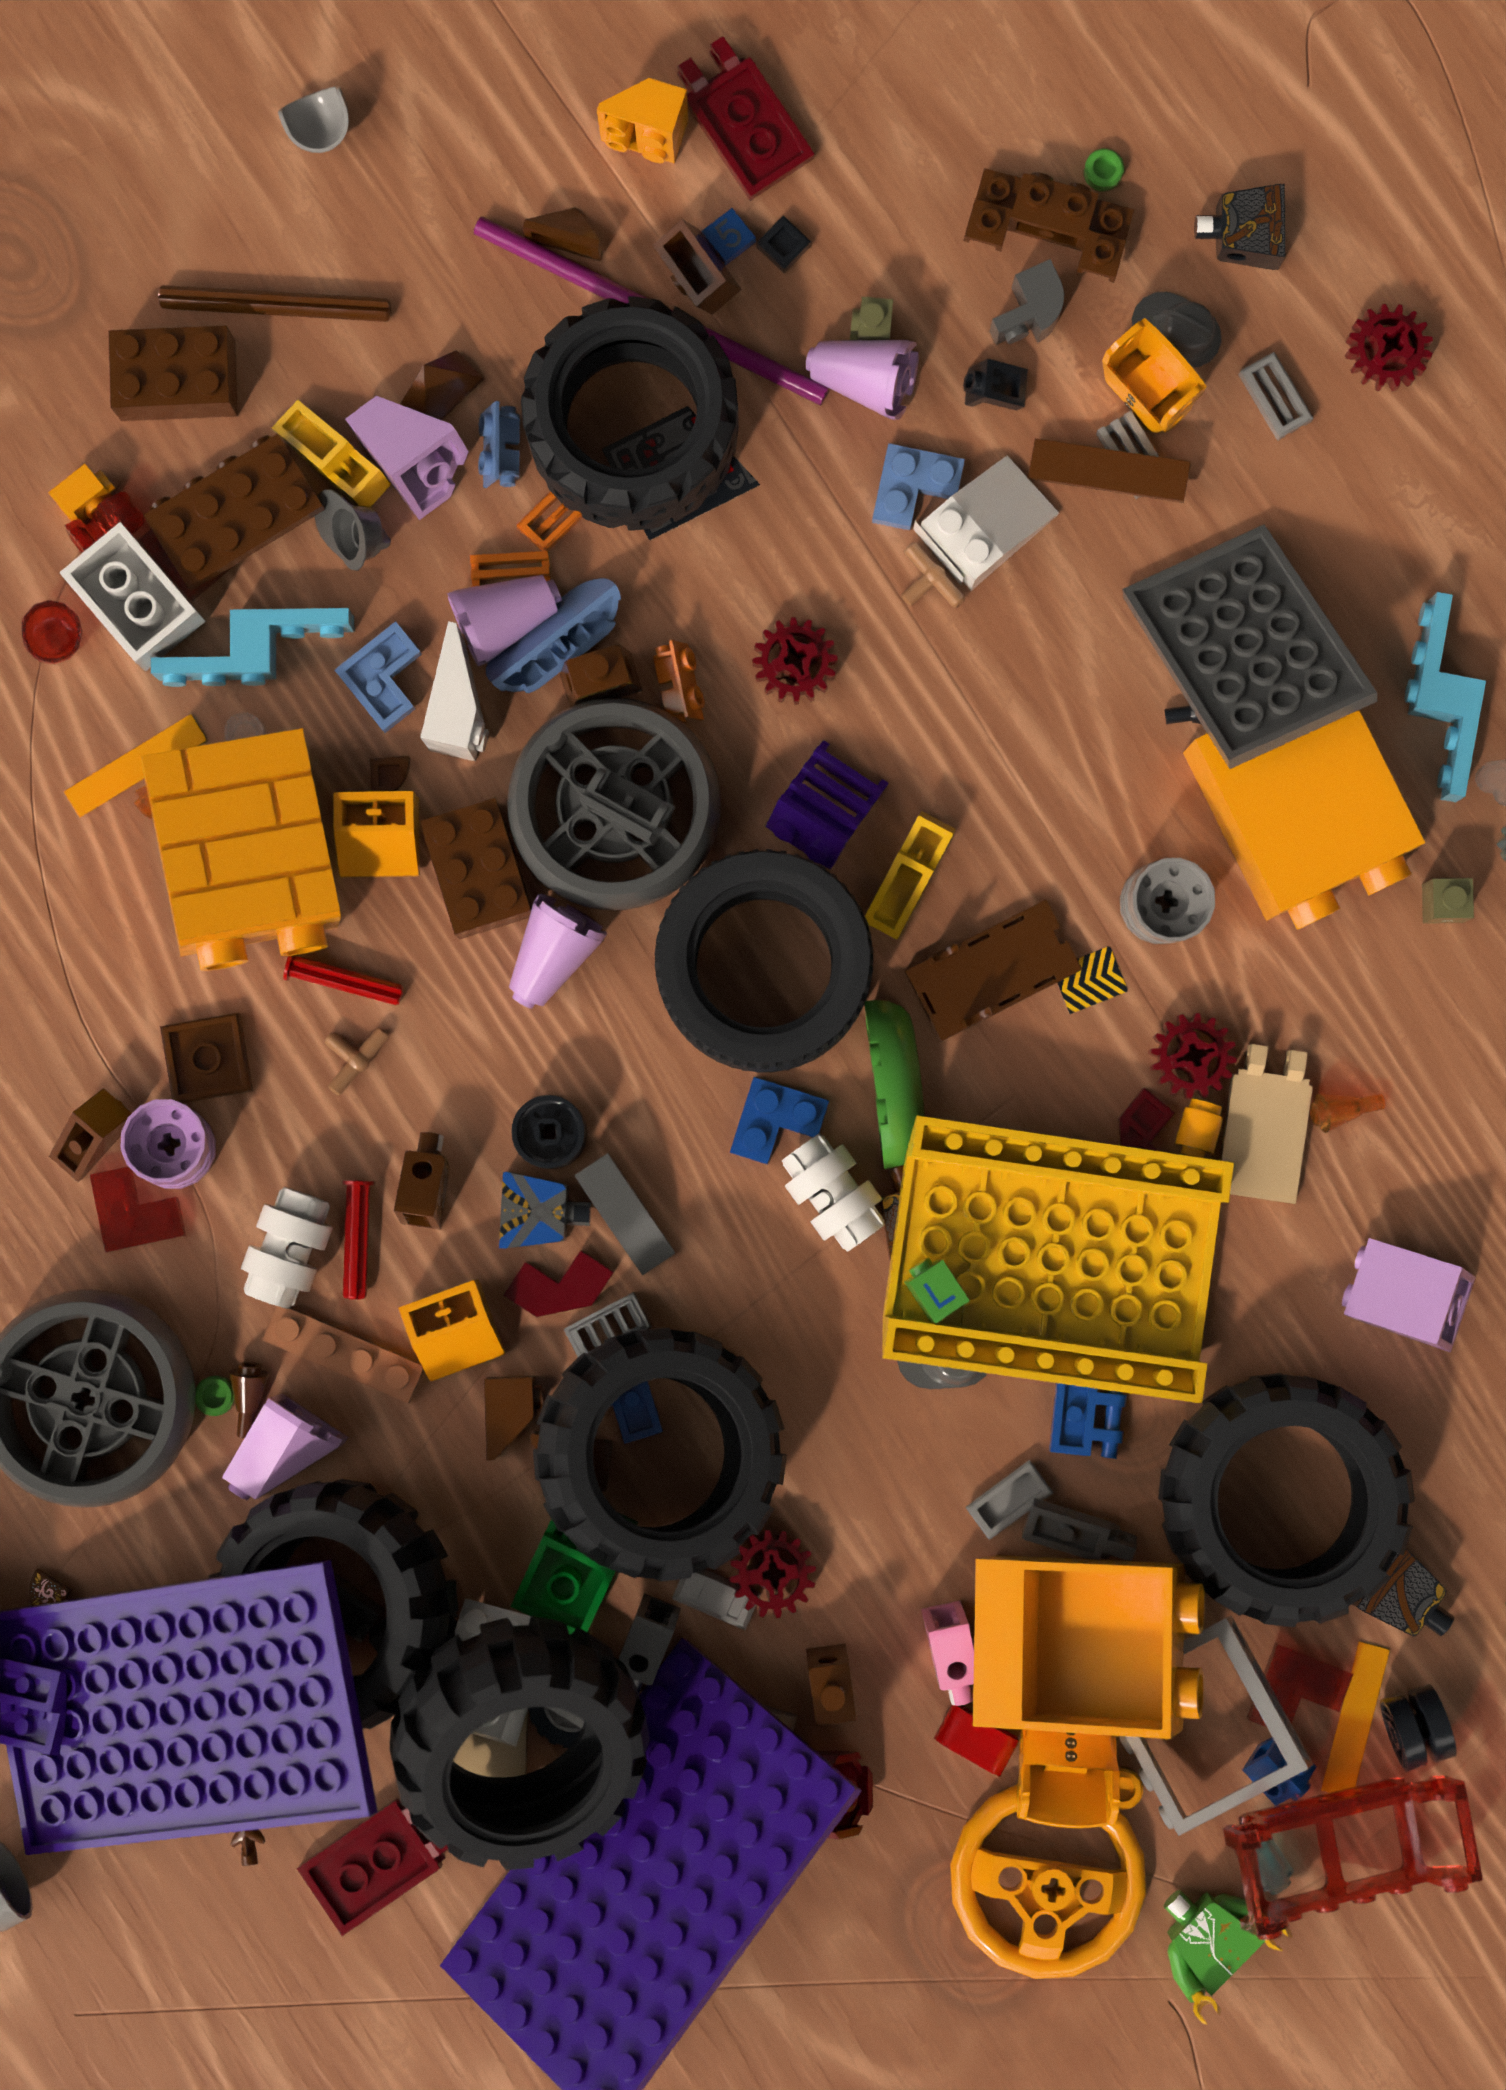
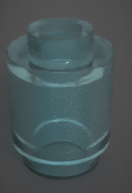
M1261 1829L1247 1835L1237 1844L1236 1847L1240 1852L1238 1858L1259 1892L1269 1891L1271 1895H1275L1291 1884L1289 1878L1294 1873V1870L1273 1836H1267L1265 1831Z

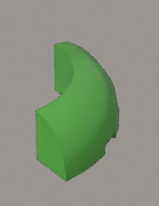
M869 1000L864 1003L866 1031L872 1072L874 1073L879 1141L884 1169L904 1165L916 1116L925 1117L923 1089L915 1031L910 1014L900 1005L890 1001Z

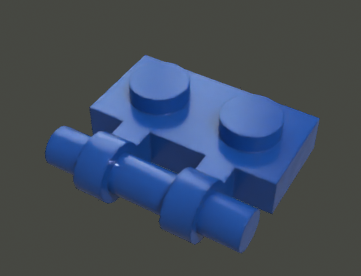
M1056 1383L1049 1451L1091 1456L1092 1440L1103 1441L1101 1457L1117 1459L1118 1443H1123L1124 1431L1120 1430L1122 1407H1126L1127 1395L1124 1392L1110 1390L1108 1392H1097L1096 1388ZM1096 1404L1106 1405L1104 1428H1094Z

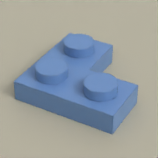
M888 443L872 523L910 530L917 494L949 499L958 492L965 459Z
M395 621L334 671L384 733L415 710V707L392 678L422 654Z

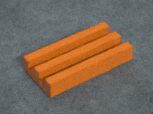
M552 492L542 499L516 525L517 529L539 551H549L583 518L581 512L574 511L543 541L540 537L569 510L562 504L535 531L530 528L558 499Z
M548 551L470 555L471 587L481 586L480 580L543 575L546 582L551 580ZM542 564V567L480 570V566Z

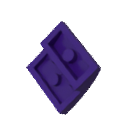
M0 1658V1743L47 1755L59 1756L67 1706L65 1672Z

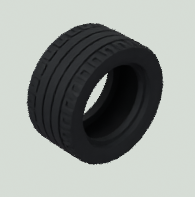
M754 849L750 852L741 851L733 856L729 854L719 861L711 862L712 865L704 866L700 869V872L695 876H691L688 879L689 881L681 886L677 895L670 901L669 907L666 908L663 920L659 925L654 964L657 984L665 1008L678 1030L695 1048L716 1060V1062L731 1068L741 1069L742 1071L771 1073L800 1067L815 1060L834 1047L851 1029L861 1012L870 989L874 951L871 932L869 931L868 922L863 915L861 906L856 902L855 896L848 891L847 886L837 879L836 875L828 872L824 866L815 864L814 860H807L796 853L791 855L787 854V851L778 852L773 851V849L759 851ZM753 900L780 901L804 912L821 930L826 939L831 957L830 981L820 1000L800 1018L775 1027H753L728 1018L715 1008L706 997L697 976L698 952L709 927L727 910Z

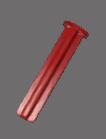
M296 955L288 956L284 968L283 980L285 981L293 977L392 1005H398L403 995V986L401 984Z
M343 1180L342 1184L347 1185L343 1297L351 1300L365 1299L367 1295L370 1185H374L375 1181Z

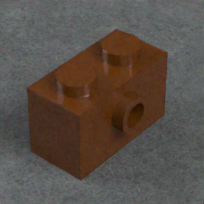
M680 220L653 244L656 251L673 273L671 280L684 295L688 294L696 307L713 315L742 290L701 231L685 220Z

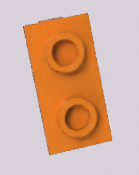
M669 640V645L656 647V655L653 656L658 683H673V688L660 691L664 710L683 723H686V718L699 721L704 720L702 708H704L705 701L703 693L696 683L694 670H696L697 663L693 651L689 648L688 644L675 640Z

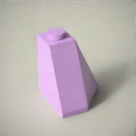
M375 396L345 418L360 443L419 520L451 497L456 485L452 480L457 465H464L468 450L450 423L379 396Z
M279 1394L268 1398L222 1478L230 1483L228 1489L244 1500H248L250 1497L256 1500L342 1446L348 1437L284 1394Z

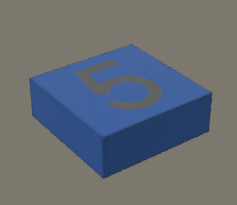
M733 208L729 209L701 231L725 266L756 243V237Z

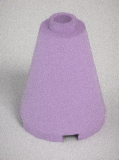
M909 340L819 341L816 348L811 347L808 352L806 370L810 371L812 380L889 419L898 420L907 408V406L900 405L905 394L911 396L914 389L919 355L918 352L911 351V349L917 346V344Z
M543 575L463 588L447 593L453 614L461 633L464 634L468 642L467 646L477 666L488 663L558 612L556 603L562 601L554 580L551 579L546 582Z
M538 894L534 900L509 984V988L514 992L512 998L521 1005L533 1009L535 1004L544 1006L604 941L607 935L606 931H601L602 926L589 916L568 904L566 908L563 906L557 908L553 906L556 899L544 894Z

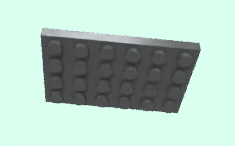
M1265 524L1122 589L1125 602L1229 769L1377 702V691Z

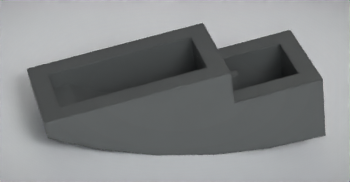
M609 1153L574 1175L642 1275L675 1254V1251Z

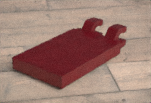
M724 36L710 44L712 50L709 52L721 71L719 74L706 81L704 75L690 57L678 65L679 71L677 75L689 92L687 94L688 109L749 201H751L812 161L815 154L752 58L748 57L745 60L741 58L739 60Z
M397 1797L377 1813L368 1817L300 1864L297 1870L341 1936H344L441 1869L443 1866L442 1861L446 1858L443 1852L448 1847L446 1845L440 1849L433 1844L411 1822L409 1810L401 1804V1800Z

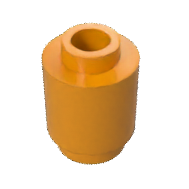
M1191 1099L1189 1107L1184 1108L1175 1141L1176 1145L1182 1147L1180 1154L1204 1158L1205 1153L1214 1154L1223 1122V1117L1220 1116L1221 1106L1198 1099Z

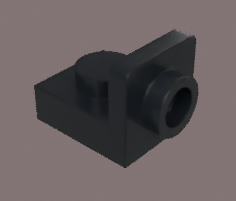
M986 359L970 367L963 383V388L966 392L965 405L974 407L984 402L1015 411L1024 408L1028 369L991 359Z

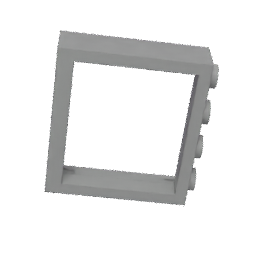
M1232 1615L1204 1629L1202 1634H1195L1184 1640V1655L1217 1637L1219 1638L1287 1764L1186 1816L1144 1737L1119 1736L1126 1751L1129 1754L1135 1753L1142 1767L1138 1772L1143 1784L1149 1792L1154 1790L1162 1805L1158 1809L1162 1820L1169 1829L1174 1828L1178 1836L1300 1774L1313 1765Z

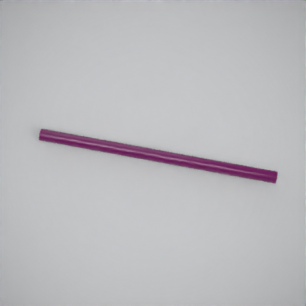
M483 216L478 219L475 225V235L604 299L614 298L621 302L629 303V296L647 298ZM704 326L709 336L714 335L729 361L820 406L822 405L828 393V387Z

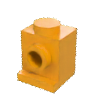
M83 464L50 490L48 494L69 520L83 532L88 528L83 521L88 517L95 518L105 511L108 506L107 502L113 498L110 492L115 487L101 470L94 474L86 464Z

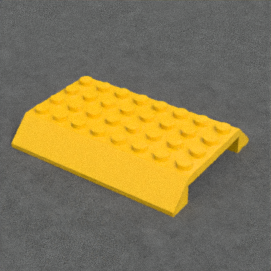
M916 1116L904 1160L883 1310L882 1358L1202 1403L1208 1363L1200 1362L1211 1272L1221 1203H1229L1234 1163ZM928 1257L932 1262L937 1259L944 1260L970 1300L938 1323H931L904 1283L905 1280L912 1276L909 1269Z

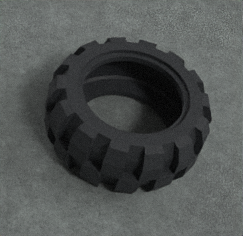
M670 1328L630 1331L605 1339L604 1343L588 1353H582L561 1374L563 1379L553 1394L547 1395L537 1424L540 1425L537 1449H533L535 1480L540 1481L546 1500L543 1503L545 1509L558 1531L563 1532L576 1546V1550L599 1565L630 1577L669 1581L691 1578L692 1573L706 1568L715 1570L740 1554L739 1546L751 1534L759 1535L774 1511V1508L769 1504L776 1485H783L787 1454H781L779 1432L785 1428L776 1400H769L761 1386L763 1378L743 1356H735L722 1347V1342L694 1331L686 1332ZM657 1378H667L694 1390L714 1412L723 1436V1466L713 1492L695 1512L680 1521L665 1526L642 1527L623 1518L604 1497L594 1470V1442L602 1418L610 1406L623 1393L640 1383Z
M1281 1373L1250 1376L1248 1381L1231 1387L1226 1385L1202 1401L1203 1406L1189 1421L1183 1420L1169 1445L1173 1448L1166 1469H1161L1158 1499L1162 1501L1165 1519L1162 1526L1171 1551L1184 1565L1187 1571L1186 1574L1195 1583L1203 1584L1204 1592L1216 1602L1239 1616L1243 1614L1268 1625L1295 1627L1297 1622L1313 1620L1321 1624L1349 1614L1348 1606L1363 1596L1370 1600L1391 1578L1386 1572L1397 1553L1404 1556L1413 1526L1407 1524L1409 1503L1415 1501L1411 1470L1404 1467L1399 1454L1402 1446L1386 1421L1379 1419L1366 1407L1367 1403L1342 1387L1308 1376L1284 1375ZM1287 1426L1311 1428L1328 1440L1336 1449L1349 1475L1351 1506L1344 1529L1338 1539L1325 1553L1301 1566L1286 1569H1270L1248 1563L1230 1545L1219 1518L1218 1492L1225 1468L1234 1454L1246 1442L1265 1431Z
M347 1479L324 1483L316 1481L297 1486V1488L276 1493L251 1508L247 1521L244 1524L233 1526L217 1551L216 1560L222 1563L221 1570L218 1573L209 1575V1578L286 1567L288 1560L295 1550L306 1539L314 1536L336 1540L356 1551L376 1574L384 1593L387 1610L385 1636L376 1658L364 1673L353 1676L362 1729H371L391 1719L396 1714L399 1708L398 1700L417 1668L429 1670L432 1667L431 1656L434 1650L455 1636L454 1630L448 1628L449 1616L458 1612L456 1580L445 1579L440 1560L448 1557V1554L434 1529L424 1532L415 1522L419 1516L418 1511L394 1493L385 1496L376 1493L377 1490L371 1483Z
M531 1616L529 1625L512 1626L508 1617L480 1624V1634L465 1641L457 1634L434 1650L431 1656L432 1667L429 1670L418 1667L398 1700L399 1708L391 1721L389 1750L401 1804L409 1810L411 1822L433 1844L440 1849L447 1845L449 1853L458 1860L479 1867H484L488 1860L500 1861L505 1870L534 1868L535 1859L554 1854L558 1862L584 1850V1839L594 1832L604 1836L623 1816L626 1806L623 1798L634 1799L648 1761L645 1753L650 1737L646 1715L636 1685L625 1663L613 1656L611 1647L578 1627L570 1635L567 1625L557 1619ZM527 1707H550L567 1711L585 1721L576 1740L559 1758L543 1768L524 1775L488 1777L470 1772L454 1762L458 1750L476 1729L506 1712Z

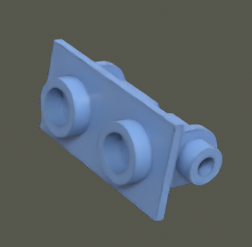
M495 401L481 413L479 418L478 430L479 435L483 436V451L479 456L478 471L480 475H483V488L489 487L496 480H500V486L514 487L520 475L519 451L505 449V444H519L520 415L516 414V408L513 406H503L499 411V401Z

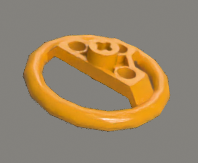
M1017 1784L989 1797L963 1826L950 1862L952 1904L968 1938L997 1965L1034 1979L1074 1977L1109 1960L1133 1933L1147 1894L1144 1852L1128 1819L1119 1811L1114 1826H1100L1108 1833L1120 1858L1121 1869L1109 1870L992 1852L981 1847L984 1839L1004 1817L1017 1812ZM1007 1867H1015L1021 1872V1880L1014 1887H1005L999 1882L1001 1871ZM1051 1878H1056L1057 1881L1053 1887L1047 1888L1043 1886V1884L1048 1885ZM1089 1879L1097 1880L1102 1885L1100 1895L1092 1900L1084 1899L1080 1895L1082 1883ZM976 1891L989 1897L1009 1900L1023 1920L1021 1940L1018 1946L1009 1943L988 1923L977 1900ZM1087 1913L1113 1914L1109 1922L1092 1940L1067 1952H1062L1066 1929ZM1042 1914H1049L1056 1919L1055 1928L1049 1934H1039L1033 1928L1035 1919Z

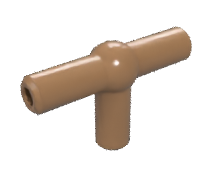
M911 543L907 546L905 555L923 573V576L901 594L905 603L912 606L932 587H935L953 608L959 607L965 601V597L946 577L943 567L935 564L917 543Z
M378 1027L357 1050L336 1032L330 1033L325 1039V1045L344 1059L347 1064L331 1081L328 1088L337 1096L341 1095L355 1077L368 1068L371 1058L388 1040L389 1035Z

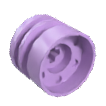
M155 1099L140 1105L127 1118L121 1131V1152L126 1164L137 1176L165 1189H183L197 1183L210 1170L216 1154V1139L210 1125L187 1105L172 1099ZM170 1138L181 1143V1146L174 1149L175 1155L173 1156L164 1150V1147L170 1145Z

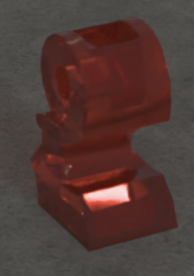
M120 492L101 501L94 511L92 521L87 525L80 519H77L64 526L69 539L82 554L119 522L131 534H134L144 524L145 518L144 514L130 500V496L126 492Z

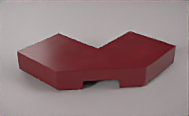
M1142 1088L1118 1118L1120 1145L1159 1151L1150 1143L1175 1112L1146 1088Z
M580 1250L559 1283L528 1262H525L503 1296L535 1317L589 1307L594 1304L614 1272Z

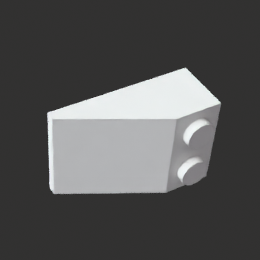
M1005 456L947 499L922 521L921 528L964 577L962 582L972 591L1058 516L1059 512L1008 456Z
M448 621L420 738L429 751L476 762L478 751H485L489 730L484 729L485 722L465 640L457 624Z

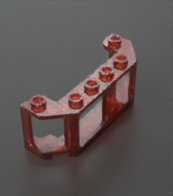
M1446 1775L1430 1776L1428 1780L1405 1783L1404 1777L1380 1780L1243 1813L1239 1816L1240 1825L1235 1826V1824L1223 1828L1226 1846L1233 1848L1238 1856L1248 1914L1240 1920L1241 1929L1257 1936L1260 1940H1272L1283 1935L1282 1930L1289 1927V1922L1302 1919V1913L1313 1910L1317 1913L1334 1912L1340 1908L1339 1904L1349 1901L1356 1904L1369 1903L1376 1900L1377 1894L1385 1892L1395 1895L1405 1894L1413 1891V1885L1425 1882L1443 1887L1444 1892L1457 1893L1468 1890V1884L1483 1880L1465 1781ZM1437 1800L1455 1802L1467 1867L1463 1865L1427 1866L1425 1864L1413 1801L1418 1803ZM1392 1805L1403 1860L1402 1866L1397 1870L1346 1882L1342 1874L1333 1819ZM1315 1824L1325 1875L1324 1886L1317 1890L1267 1901L1264 1896L1256 1849L1262 1848L1261 1842L1272 1840L1271 1834Z

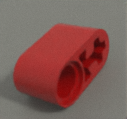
M951 1705L934 1736V1739L944 1747L996 1776L1002 1775L1020 1742V1739L1003 1728L973 1726V1711L963 1705Z

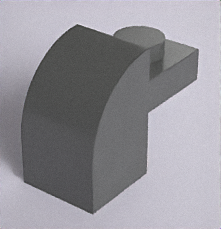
M1051 259L1015 274L1012 290L1020 307L992 319L989 332L995 345L1007 341L1008 344L1016 343L1029 334L1028 330H1032L1037 343L1047 338L1056 327L1063 307L1064 289Z

